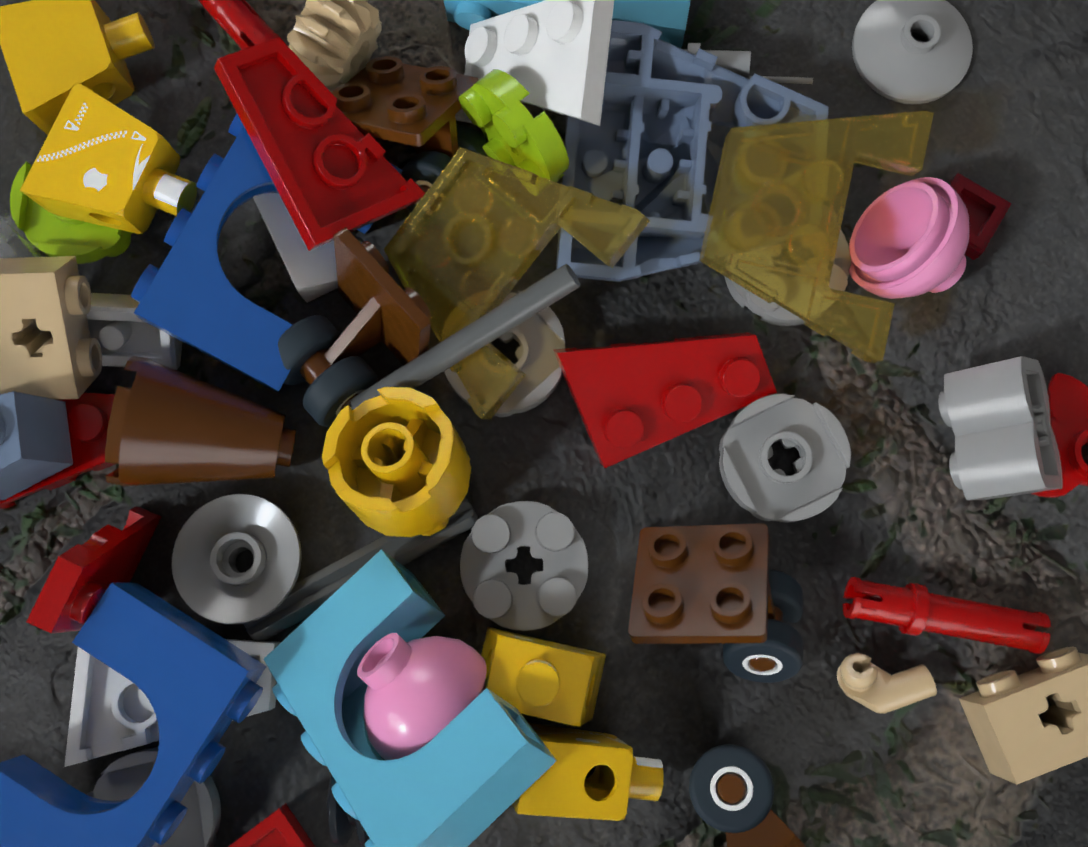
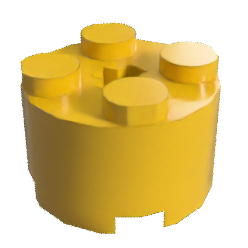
M383 387L377 389L380 396L365 400L353 410L347 405L339 412L326 433L322 452L323 465L328 470L330 482L336 490L335 492L366 526L386 536H431L447 526L449 518L456 513L468 492L471 474L470 457L452 422L432 397L410 387Z

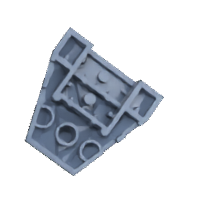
M612 20L600 126L567 116L564 146L569 158V169L563 173L564 176L561 179L556 270L568 264L577 278L621 282L648 274L686 267L704 261L734 254L738 255L816 236L819 234L829 107L755 73L750 79H747L716 65L718 57L700 48L696 55L659 39L662 31L644 23Z

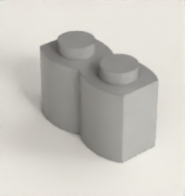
M1020 356L944 374V390L939 394L938 403L944 423L948 427H952L955 434V452L950 455L949 459L950 474L955 486L963 490L966 500H988L1063 488L1059 450L1050 424L1049 397L1038 360Z

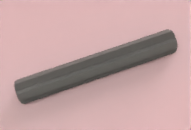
M465 497L456 513L449 518L447 526L431 536L397 537L384 535L295 583L292 591L280 606L258 620L244 623V626L254 641H265L309 617L381 549L404 566L472 529L478 520V516L469 499Z

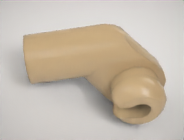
M855 653L845 657L837 670L838 684L846 696L879 714L900 709L937 694L934 679L928 668L923 664L891 675L871 663V657Z

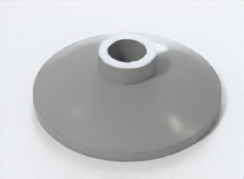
M876 0L861 16L852 39V55L862 79L876 93L889 100L903 104L929 103L947 95L965 76L973 53L972 37L965 19L946 0ZM911 32L920 34L927 42L916 41L911 36Z
M232 494L216 498L195 511L185 522L177 536L172 554V574L176 588L185 603L197 614L208 620L223 624H243L258 620L280 606L288 597L297 581L302 560L299 535L286 513L266 499L249 494ZM250 550L254 557L253 564L249 570L240 573L236 568V558L242 551Z

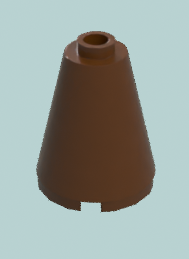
M132 356L127 361L124 370L137 372L132 388L117 386L113 400L105 447V462L119 464V468L106 475L107 483L121 486L275 478L278 465L290 467L296 430L285 428V414L148 358Z

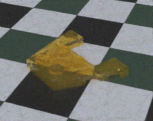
M915 111L731 128L725 137L699 261L766 302H775L804 320V325L822 336L829 335L853 350L852 354L863 361L871 363L883 361L895 303L831 289L829 287L854 163L908 176L915 175L923 169L934 113Z
M460 147L384 248V252L403 286L415 290L428 306L431 313V328L439 342H442L498 307L561 227L606 265L613 268L650 220L632 207L623 204L621 206L596 197L592 193L539 177L530 171ZM491 343L450 367L452 372H457L470 395V398L467 399L474 413L481 419H491L526 376Z

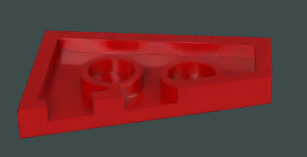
M280 37L217 59L214 70L309 251L333 241L334 234L344 227L353 232L411 206L427 196L412 178L406 181L383 156L386 151L370 133L364 136L336 106L337 98Z
M749 332L677 338L674 341L641 344L633 342L610 344L607 347L585 349H553L595 452L604 468L746 407L760 398L777 393L757 336Z

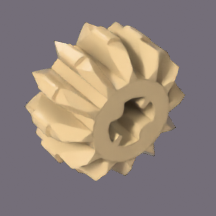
M306 0L305 8L301 14L295 15V26L287 35V41L290 43L288 47L332 93L335 88L347 83L366 67L372 53L378 48L376 40L382 31V26L379 20V10L370 5L368 0Z

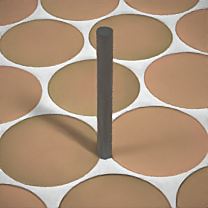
M568 264L561 266L351 399L352 408L355 409L365 400L380 396L377 389L383 387H410L416 389L578 289L580 282L574 271Z

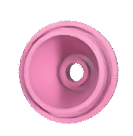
M924 177L897 185L880 195L863 212L852 232L849 243L851 256L849 274L851 278L864 290L879 297L889 299L915 297L928 291L938 293L952 287L965 271L966 257L964 254L969 242V214L959 194L947 182L941 179Z
M390 633L377 641L364 655L357 669V676L368 685L365 693L363 716L369 741L377 753L384 760L399 759L416 752L430 742L485 690L487 669L484 658L463 641L447 637L431 636L406 642L397 633Z

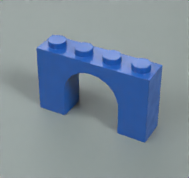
M236 113L228 133L236 137L225 158L214 153L206 164L196 187L204 191V194L192 213L184 208L179 211L164 238V242L172 246L160 269L152 264L147 266L136 283L131 298L140 302L134 311V314L139 319L278 392L290 372L283 365L278 341L281 335L293 325L241 295L226 278L217 253L221 231L228 218L237 208L253 199L256 195L278 193L242 121ZM391 164L400 174L403 170ZM373 223L357 230L366 234Z
M111 583L72 643L129 679L150 701L159 727V748L154 767L143 786L130 799L109 801L93 798L80 792L25 754L0 762V847H153L155 842L163 845L175 832L188 810L180 802L194 780L199 784L203 783L221 760L226 747L218 742L232 720L241 723L251 712L262 694L263 687L256 683L267 667L266 665L140 584Z

